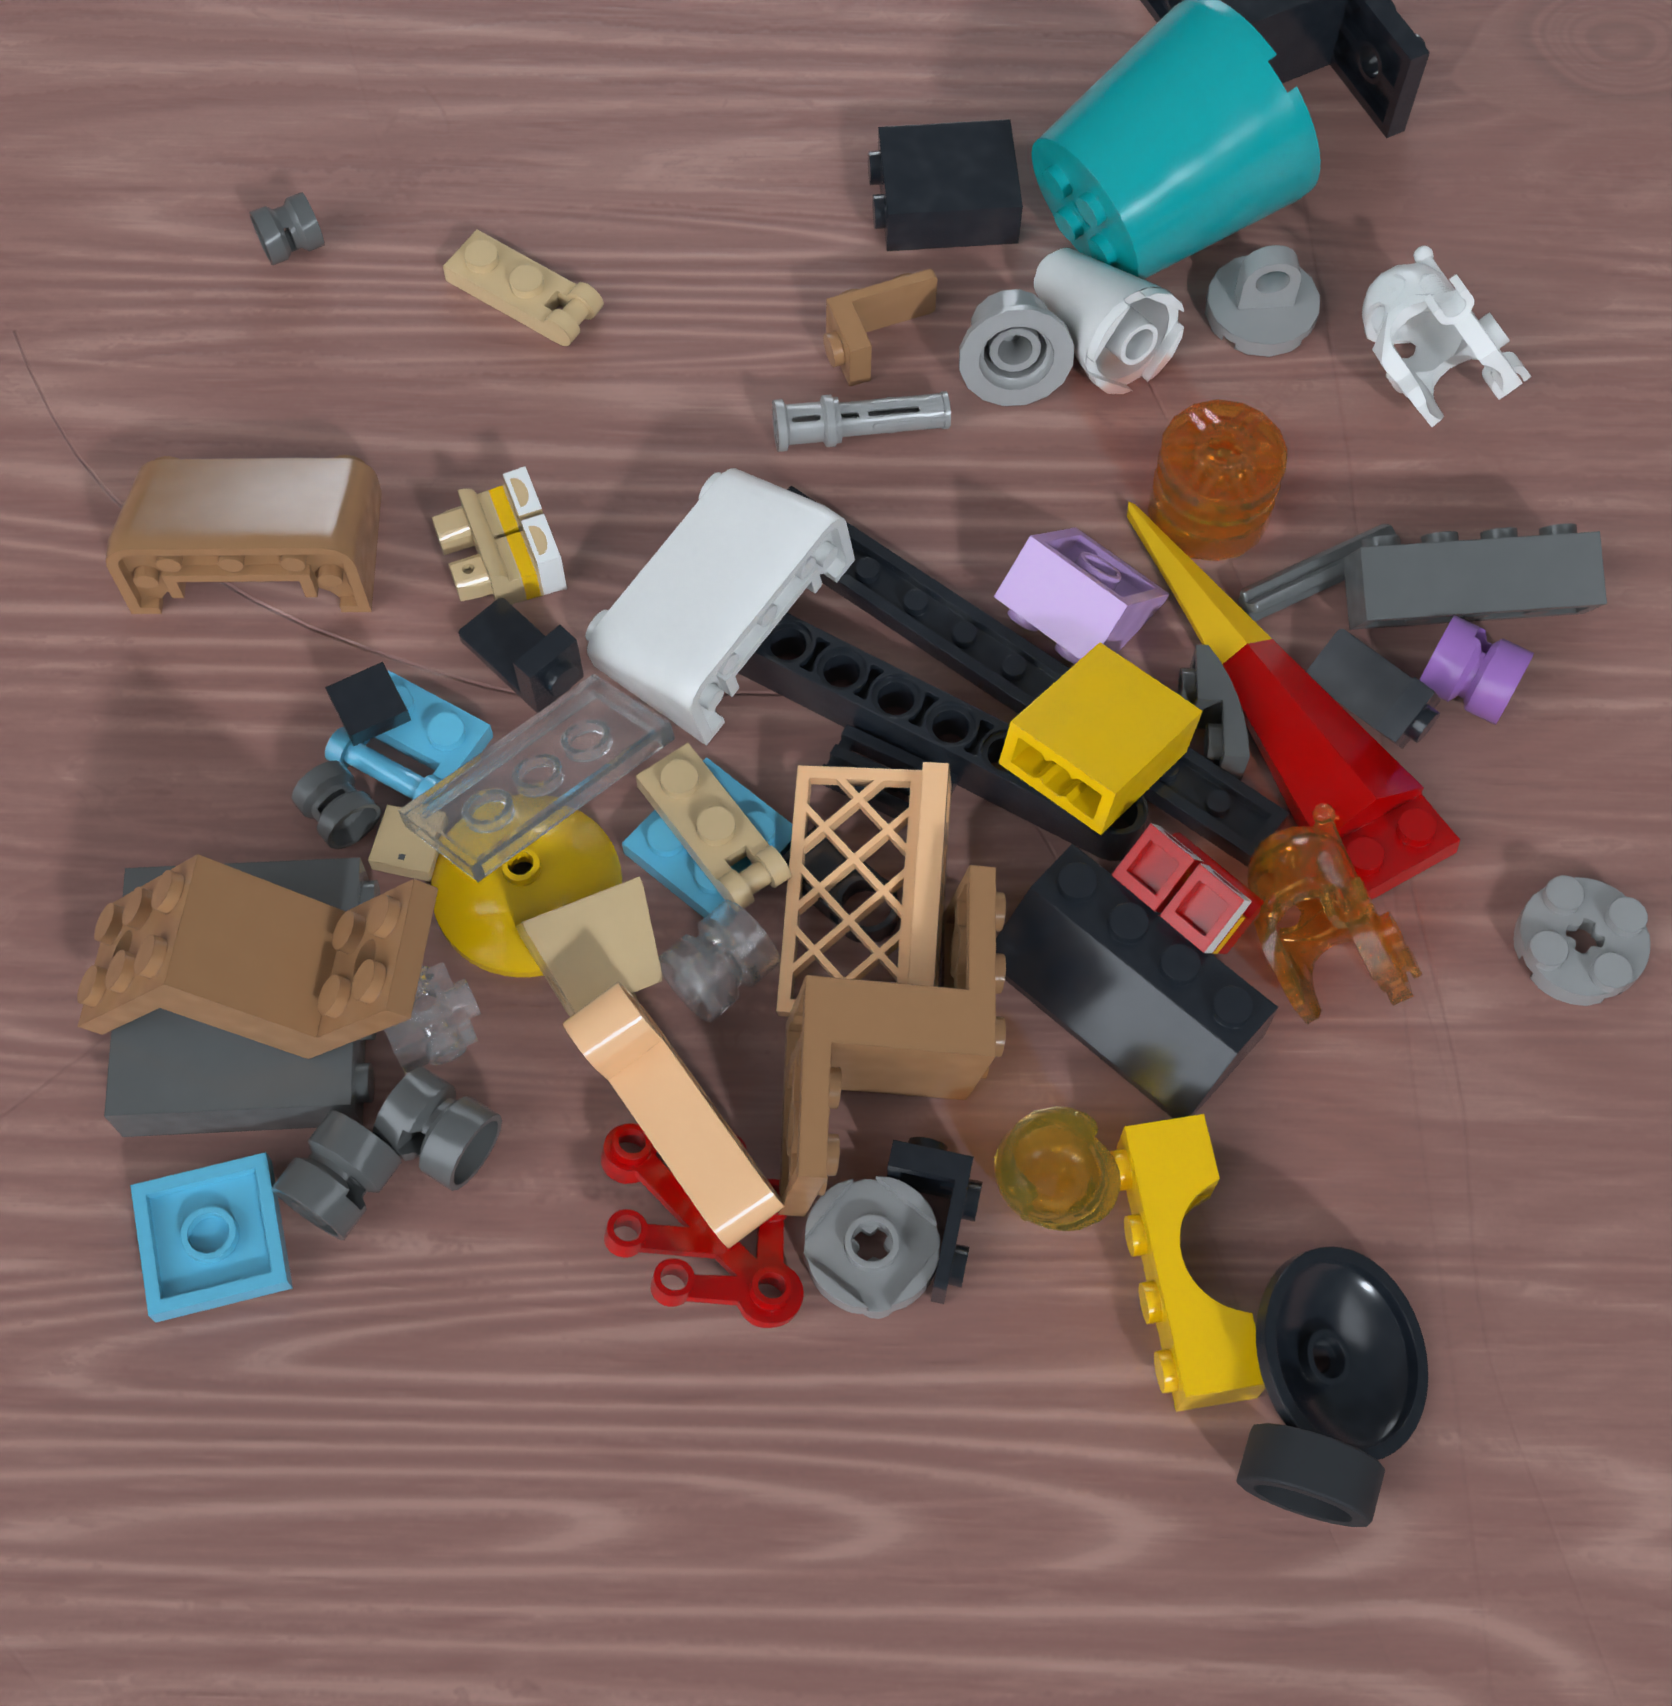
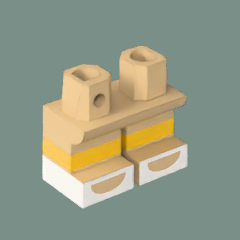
M526 466L504 473V485L477 494L472 489L458 490L461 506L432 517L434 529L444 555L472 546L476 548V555L448 563L460 601L493 594L495 601L498 598H505L510 604H515L567 589L561 556L546 517L543 514Z

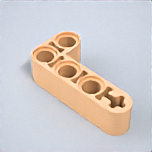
M616 982L563 1022L564 1028L590 1064L613 1086L700 1214L727 1248H731L785 1207L777 1192L661 1029L639 1001L620 982Z

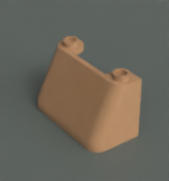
M339 455L334 458L179 459L172 456L158 457L143 464L136 476L108 539L106 567L131 614H162L163 600L166 592H169L172 598H184L186 582L299 581L305 597H318L319 588L330 591L340 598L339 607L341 612H372L382 490L373 468L365 464L360 458L351 455Z

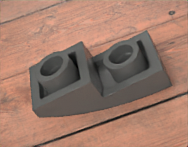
M1196 644L1190 668H1180L1178 694L1202 710L1196 729H1205L1204 757L1214 761V764L1241 781L1250 758L1248 733L1241 704L1232 681L1219 658L1209 645Z

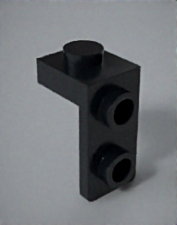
M498 598L458 632L460 641L538 714L584 677L577 639L561 625L545 636L505 598Z
M1339 629L1306 671L1333 699L1401 749L1406 746L1410 739L1418 743L1429 732L1440 716V712L1435 707L1441 699L1434 690L1416 677L1411 678L1345 629Z
M911 1137L908 1143L893 1140L887 1167V1177L900 1180L914 1188L917 1192L951 1199L931 1296V1302L944 1304L948 1285L962 1288L970 1247L956 1243L961 1219L975 1222L983 1181L970 1179L973 1156L950 1152L947 1145L938 1140L926 1137Z

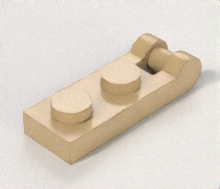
M478 229L443 265L447 282L562 346H569L580 334L579 325L584 319L591 320L604 305L600 294L589 284L584 282L575 284ZM558 305L564 307L562 310L556 309Z
M689 743L681 746L636 775L639 790L735 912L738 913L754 902L753 895L767 885L776 888L791 878V871L776 848L767 843ZM746 856L752 863V865L740 873L731 868L732 865Z

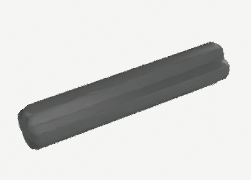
M1381 524L1242 588L1238 604L1254 621H1258L1344 581L1343 558L1362 547L1363 539L1375 536L1398 535L1389 524Z

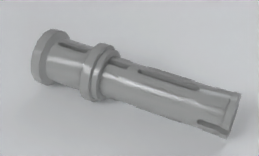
M942 391L936 394L839 402L838 397H832L830 394L822 395L818 402L785 404L783 399L772 400V420L777 452H784L788 450L789 445L823 442L826 447H836L838 443H842V437L889 434L935 428L949 429L951 426L949 396L947 391Z

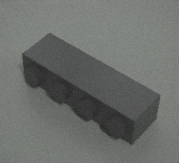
M1572 523L1542 527L1539 529V535L1518 537V529L1514 527L1486 530L1480 533V539L1460 541L1458 532H1436L1421 536V543L1399 544V536L1396 535L1375 536L1363 539L1362 547L1343 558L1349 630L1450 623L1454 615L1468 622L1585 614L1607 604L1600 531L1577 533V525Z

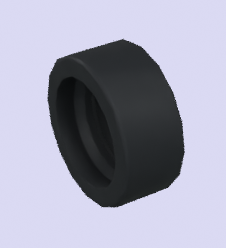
M1262 1423L1254 1424L1250 1430L1236 1482L1246 1492L1284 1510L1331 1524L1348 1527H1367L1373 1521L1385 1468L1376 1458L1339 1440L1287 1425Z

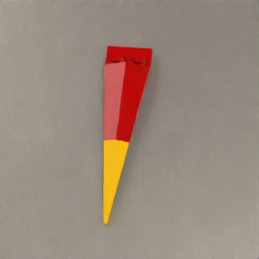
M1128 501L1127 518L1174 594L1202 645L1210 646L1229 675L1238 695L1246 726L1265 760L1316 865L1352 910L1455 854L1461 840L1422 795L1424 787L1136 504Z

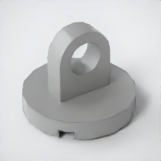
M1280 245L1266 246L1253 251L1249 255L1234 258L1218 269L1208 287L1205 315L1212 332L1221 340H1223L1224 336L1227 340L1235 343L1234 349L1247 355L1271 357L1291 352L1301 345L1302 339L1311 334L1319 315L1320 294L1312 277L1299 266L1298 256L1293 249Z

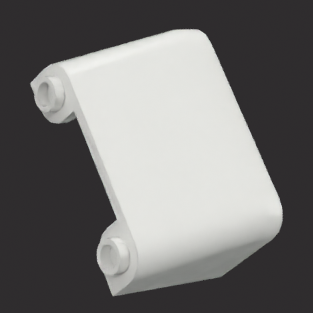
M736 468L728 469L722 474L720 472L714 473L703 485L699 494V501L618 600L609 610L599 612L589 624L585 637L589 641L587 654L593 666L707 746L725 723L724 718L715 712L716 706L720 703L724 692L733 697L740 688L735 677L804 590L807 588L813 593L819 590L822 586L820 574L826 575L837 583L855 561L845 519L823 504Z

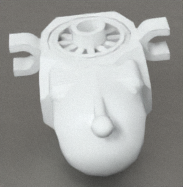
M1420 246L1413 254L1415 263L1396 265L1381 273L1373 281L1367 290L1363 302L1362 318L1366 337L1375 342L1372 350L1386 370V378L1398 393H1403L1409 398L1430 426L1433 427L1444 417L1434 400V386L1439 378L1450 368L1470 359L1479 360L1484 365L1482 377L1498 400L1522 384L1516 373L1520 375L1524 382L1531 375L1513 352H1501L1500 348L1510 340L1489 312L1478 320L1472 312L1474 298L1456 274L1448 280L1434 261L1432 249L1428 246ZM1394 344H1414L1416 346L1414 355L1409 358H1401Z

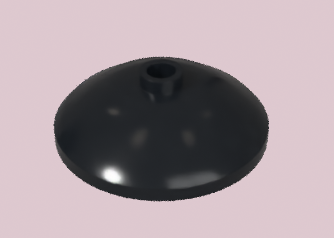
M1334 1246L1320 1247L1302 1252L1287 1260L1274 1273L1265 1288L1256 1323V1348L1259 1368L1267 1393L1276 1411L1287 1426L1312 1431L1339 1440L1364 1451L1377 1460L1395 1453L1410 1439L1417 1428L1425 1407L1428 1391V1360L1425 1342L1420 1325L1408 1299L1393 1278L1383 1268L1368 1257L1350 1249Z

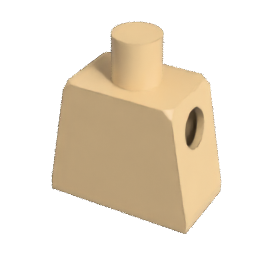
M640 876L523 921L516 926L519 936L570 1017L616 982H620L637 999L636 991L662 981V971Z

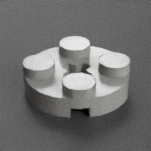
M1566 875L1557 876L1550 880L1546 887L1534 894L1520 913L1514 929V948L1518 959L1523 956L1526 966L1533 972L1530 979L1547 995L1574 1005L1589 1006L1599 1004L1605 998L1614 997L1629 989L1645 969L1650 954V935L1646 927L1648 914L1645 907L1638 900L1626 897L1622 892L1606 883L1589 878H1573ZM1577 929L1585 930L1595 939L1597 946H1591L1586 953L1576 951V940L1566 936V930L1575 932Z
M876 1176L875 1180L862 1179L853 1182V1179L840 1182L825 1192L824 1196L818 1199L806 1221L804 1261L809 1270L811 1280L828 1301L845 1311L864 1314L869 1318L875 1319L887 1317L893 1311L905 1308L917 1300L926 1291L935 1276L940 1247V1237L936 1228L937 1222L932 1208L922 1195L900 1180ZM880 1230L887 1235L884 1248L889 1254L881 1260L872 1257L866 1261L858 1256L860 1246L854 1240L857 1234L862 1232L871 1237Z

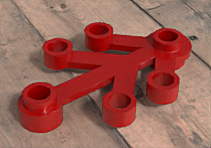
M627 1123L613 1128L605 1138L601 1153V1165L604 1172L611 1179L622 1184L641 1182L684 1227L647 1224L646 1219L639 1212L631 1209L619 1210L612 1214L607 1222L604 1234V1242L607 1249L612 1254L623 1258L635 1256L640 1252L715 1259L731 1276L695 1274L692 1267L686 1261L678 1258H668L661 1261L656 1266L651 1280L650 1289L652 1296L657 1302L667 1307L680 1306L685 1302L734 1305L738 1307L742 1316L749 1323L760 1328H775L789 1323L800 1310L804 1290L796 1272L784 1264V1220L788 1215H778L777 1212L758 1227L756 1257L740 1242H737L731 1248H727L710 1228L673 1173L656 1156L657 1150L640 1125ZM736 1135L742 1143V1145L747 1150L745 1142L738 1135ZM620 1143H634L641 1147L642 1150L637 1153H629L621 1148ZM767 1179L779 1195V1180ZM622 1226L630 1227L637 1233L638 1237L631 1241L622 1240L615 1234L614 1230ZM666 1275L677 1276L683 1281L685 1287L679 1290L668 1289L663 1285L661 1278ZM759 1285H772L781 1292V1296L777 1298L766 1297L759 1290Z

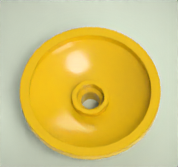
M518 799L499 803L468 819L450 836L443 846L431 879V885L438 888L434 914L449 944L463 958L475 966L494 974L509 977L544 976L519 936L516 928L517 925L523 921L623 883L618 855L603 829L583 812L566 804L545 799ZM520 862H528L533 865L531 870L523 875L511 872L512 868Z

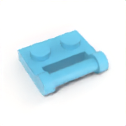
M388 670L409 712L411 721L374 738L435 770V772L424 778L366 746L369 740L353 746L344 727L337 729L329 739L325 748V758L328 761H340L346 767L352 766L411 798L412 806L419 811L436 814L493 738L491 725Z

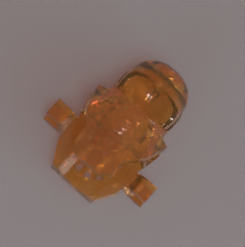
M1325 803L1317 805L1313 810V819L1315 821L1313 827H1288L1274 832L1261 841L1251 855L1247 873L1248 888L1265 901L1261 906L1259 916L1254 921L1261 949L1267 957L1271 970L1277 975L1288 1000L1306 1024L1319 1019L1322 1012L1314 989V964L1324 952L1335 945L1345 942L1355 943L1373 980L1377 981L1383 993H1387L1393 1006L1414 997L1406 972H1410L1414 979L1423 975L1414 953L1406 945L1405 939L1391 912L1378 914L1364 882L1355 871L1334 823L1335 811L1331 805ZM1296 905L1301 911L1298 924L1292 927L1279 928L1278 923L1291 907Z

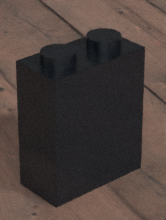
M1011 119L878 127V151H868V176L870 185L880 186V194H873L872 196L874 229H884L887 251L1019 244L1023 204Z

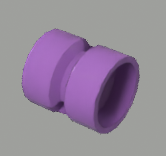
M1454 615L1433 652L1420 681L1447 702L1457 696L1463 698L1465 711L1496 725L1534 653L1504 638L1493 644L1487 642L1485 629Z

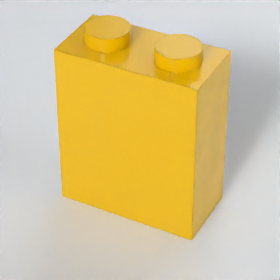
M1099 642L1010 722L999 764L1095 832L1102 835L1187 752L1202 710Z

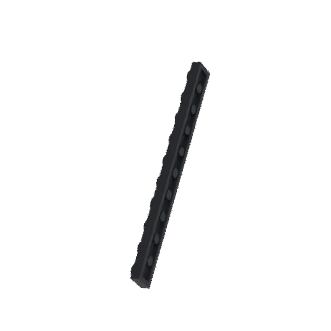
M792 485L787 489L798 495L813 500L801 491H799L798 489H796L795 487H793ZM846 522L855 561L837 583L826 575L820 574L822 583L1016 713H1021L1070 669ZM1190 747L1143 794L1146 800L1250 869L1284 826L1289 812Z

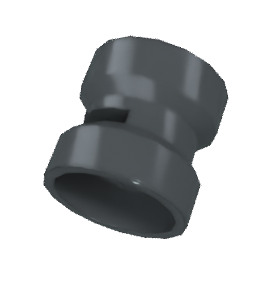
M303 192L287 197L284 204L275 209L263 206L249 212L258 239L271 265L289 260L291 252L303 248L307 251H312L325 246L318 221Z
M337 760L327 761L307 772L293 789L292 800L305 817L315 819L318 822L317 831L330 848L343 849L357 843L375 827L380 818L381 810L368 793L357 791L354 776L342 762Z

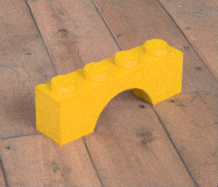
M1200 1114L1124 1126L1117 1150L1110 1151V1169L1116 1190H1126L1132 1215L1124 1217L1125 1237L1130 1255L1132 1257L1141 1256L1146 1282L1139 1283V1298L1146 1324L1156 1323L1162 1350L1154 1351L1155 1372L1162 1393L1172 1392L1176 1412L1258 1398L1266 1387L1262 1379L1257 1357L1256 1326L1253 1313L1229 1308L1208 1296L1190 1276L1181 1254L1180 1229L1182 1220L1195 1207L1210 1198L1220 1179L1205 1116Z

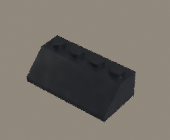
M1072 843L1029 888L996 938V953L1004 954L1006 959L1005 980L1173 1119L1193 1116L1264 1037L1278 1006L1214 955L1203 953L1160 917V912H1154L1116 880L1111 873Z

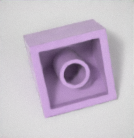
M1075 527L1031 535L994 597L1010 608L1007 613L1015 623L1030 631L1036 632L1040 630L1056 642L1055 650L1063 658L1076 664L1099 642L1118 653L1164 604L1169 593Z

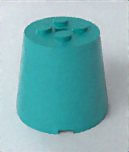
M1184 0L1178 3L1034 142L1032 147V164L1041 193L1054 216L1059 230L1080 253L1141 279H1146L1298 201L1316 186L1320 174V149L1314 124L1304 99L1297 86L1287 93L1279 77L1268 62L1277 54L1263 36L1243 16L1220 0Z

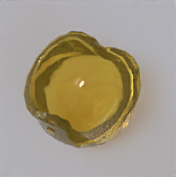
M1054 1106L1035 1110L1018 1121L1002 1138L994 1157V1177L1001 1197L1009 1208L1021 1217L1022 1220L1047 1229L1074 1231L1100 1222L1113 1209L1121 1187L1120 1170L1112 1154L1095 1138L1099 1129L1093 1118L1087 1113L1071 1107Z

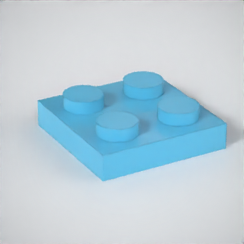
M706 757L703 762L767 843L776 848L781 856L791 849L793 824ZM656 810L622 842L623 852L627 857L717 929L734 912ZM746 856L732 865L731 868L740 873L752 865V863Z
M266 1152L130 1185L148 1316L154 1322L293 1289L278 1196L271 1189L275 1184L273 1163Z

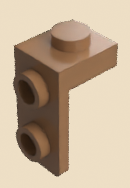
M933 269L913 274H901L892 280L861 289H849L837 296L826 299V333L823 335L826 355L833 368L841 367L849 387L871 381L872 345L866 332L928 315L935 311L938 279Z

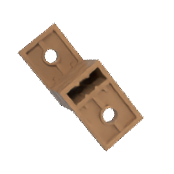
M197 854L171 870H166L162 875L145 885L135 888L134 891L117 901L109 903L103 909L94 933L95 940L100 942L95 964L91 965L85 972L77 993L78 1003L83 1004L77 1027L104 1035L161 1008L306 1059L321 1055L411 1019L438 888L417 879H412L350 910L343 911Z
M969 865L943 914L941 987L812 975L805 976L786 1022L779 1197L785 1207L778 1212V1215L805 1217L816 1196L825 1195L828 1176H836L839 1164L840 1139L839 1134L828 1133L830 1109L838 1108L841 1090L966 1100L979 1080L987 1078L990 1064L994 1058L1002 1056L1006 1039V1022L1004 1017L996 1016V994H1001L1004 987L1006 959L1004 954L996 953V932H1000L1004 925L1006 897L1004 892H996V867Z

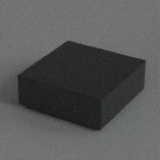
M383 662L325 687L353 746L411 721L409 712Z

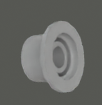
M1020 289L1003 290L988 296L981 302L971 318V327L967 330L959 346V371L967 388L982 400L1001 406L1027 405L1046 398L1064 383L1073 366L1074 342L1066 324L1054 313L1047 310L1045 303L1035 294Z

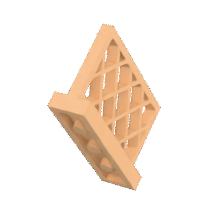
M923 762L922 770L798 765L789 869L792 876L788 879L776 1009L778 1016L789 1017L796 1000L793 999L795 977L815 960L831 977L844 978L823 953L850 930L872 955L845 977L846 979L861 980L881 963L895 978L896 983L939 987L952 790L949 763ZM811 784L838 785L851 800L824 822L810 807ZM853 786L867 787L858 793ZM885 787L910 788L909 807L890 824H887L868 803ZM861 809L877 826L880 832L857 852L853 853L835 834L834 830ZM808 819L817 827L809 836H807ZM908 824L907 841L905 843L897 833ZM824 838H827L845 857L846 861L819 883L804 866L805 854ZM890 840L905 856V868L883 885L863 862ZM856 869L876 893L849 915L828 891ZM804 878L813 889L802 897V882ZM901 886H903L902 905L892 895ZM821 897L839 916L842 922L814 945L799 928L800 915ZM885 901L901 918L900 931L879 948L858 923ZM799 941L807 949V952L797 959ZM899 947L897 968L887 956Z

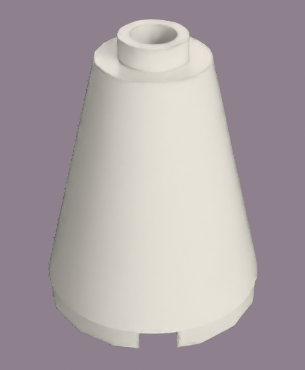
M1062 248L1047 255L1037 268L1034 278V290L1037 296L1045 303L1047 310L1054 313L1066 324L1074 342L1075 357L1091 382L1107 394H1125L1133 391L1127 384L1140 377H1143L1147 382L1158 375L1173 357L1184 331V326L1178 322V310L1184 312L1182 303L1170 291L1071 248Z

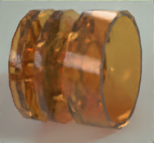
M1215 399L1196 403L1175 415L1162 435L1157 467L1154 471L1149 495L1148 514L1150 519L1192 559L1215 562L1239 557L1256 546L1269 526L1275 507V498L1280 491L1281 482L1286 472L1288 449L1280 429L1263 412L1236 401Z

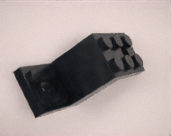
M1184 0L1140 1L1154 20L1158 22L1175 5ZM1220 0L1243 16L1275 51L1277 55L1268 62L1282 84L1330 65L1386 139L1405 131L1430 52L1426 48L1421 36L1414 33L1397 12L1392 0Z

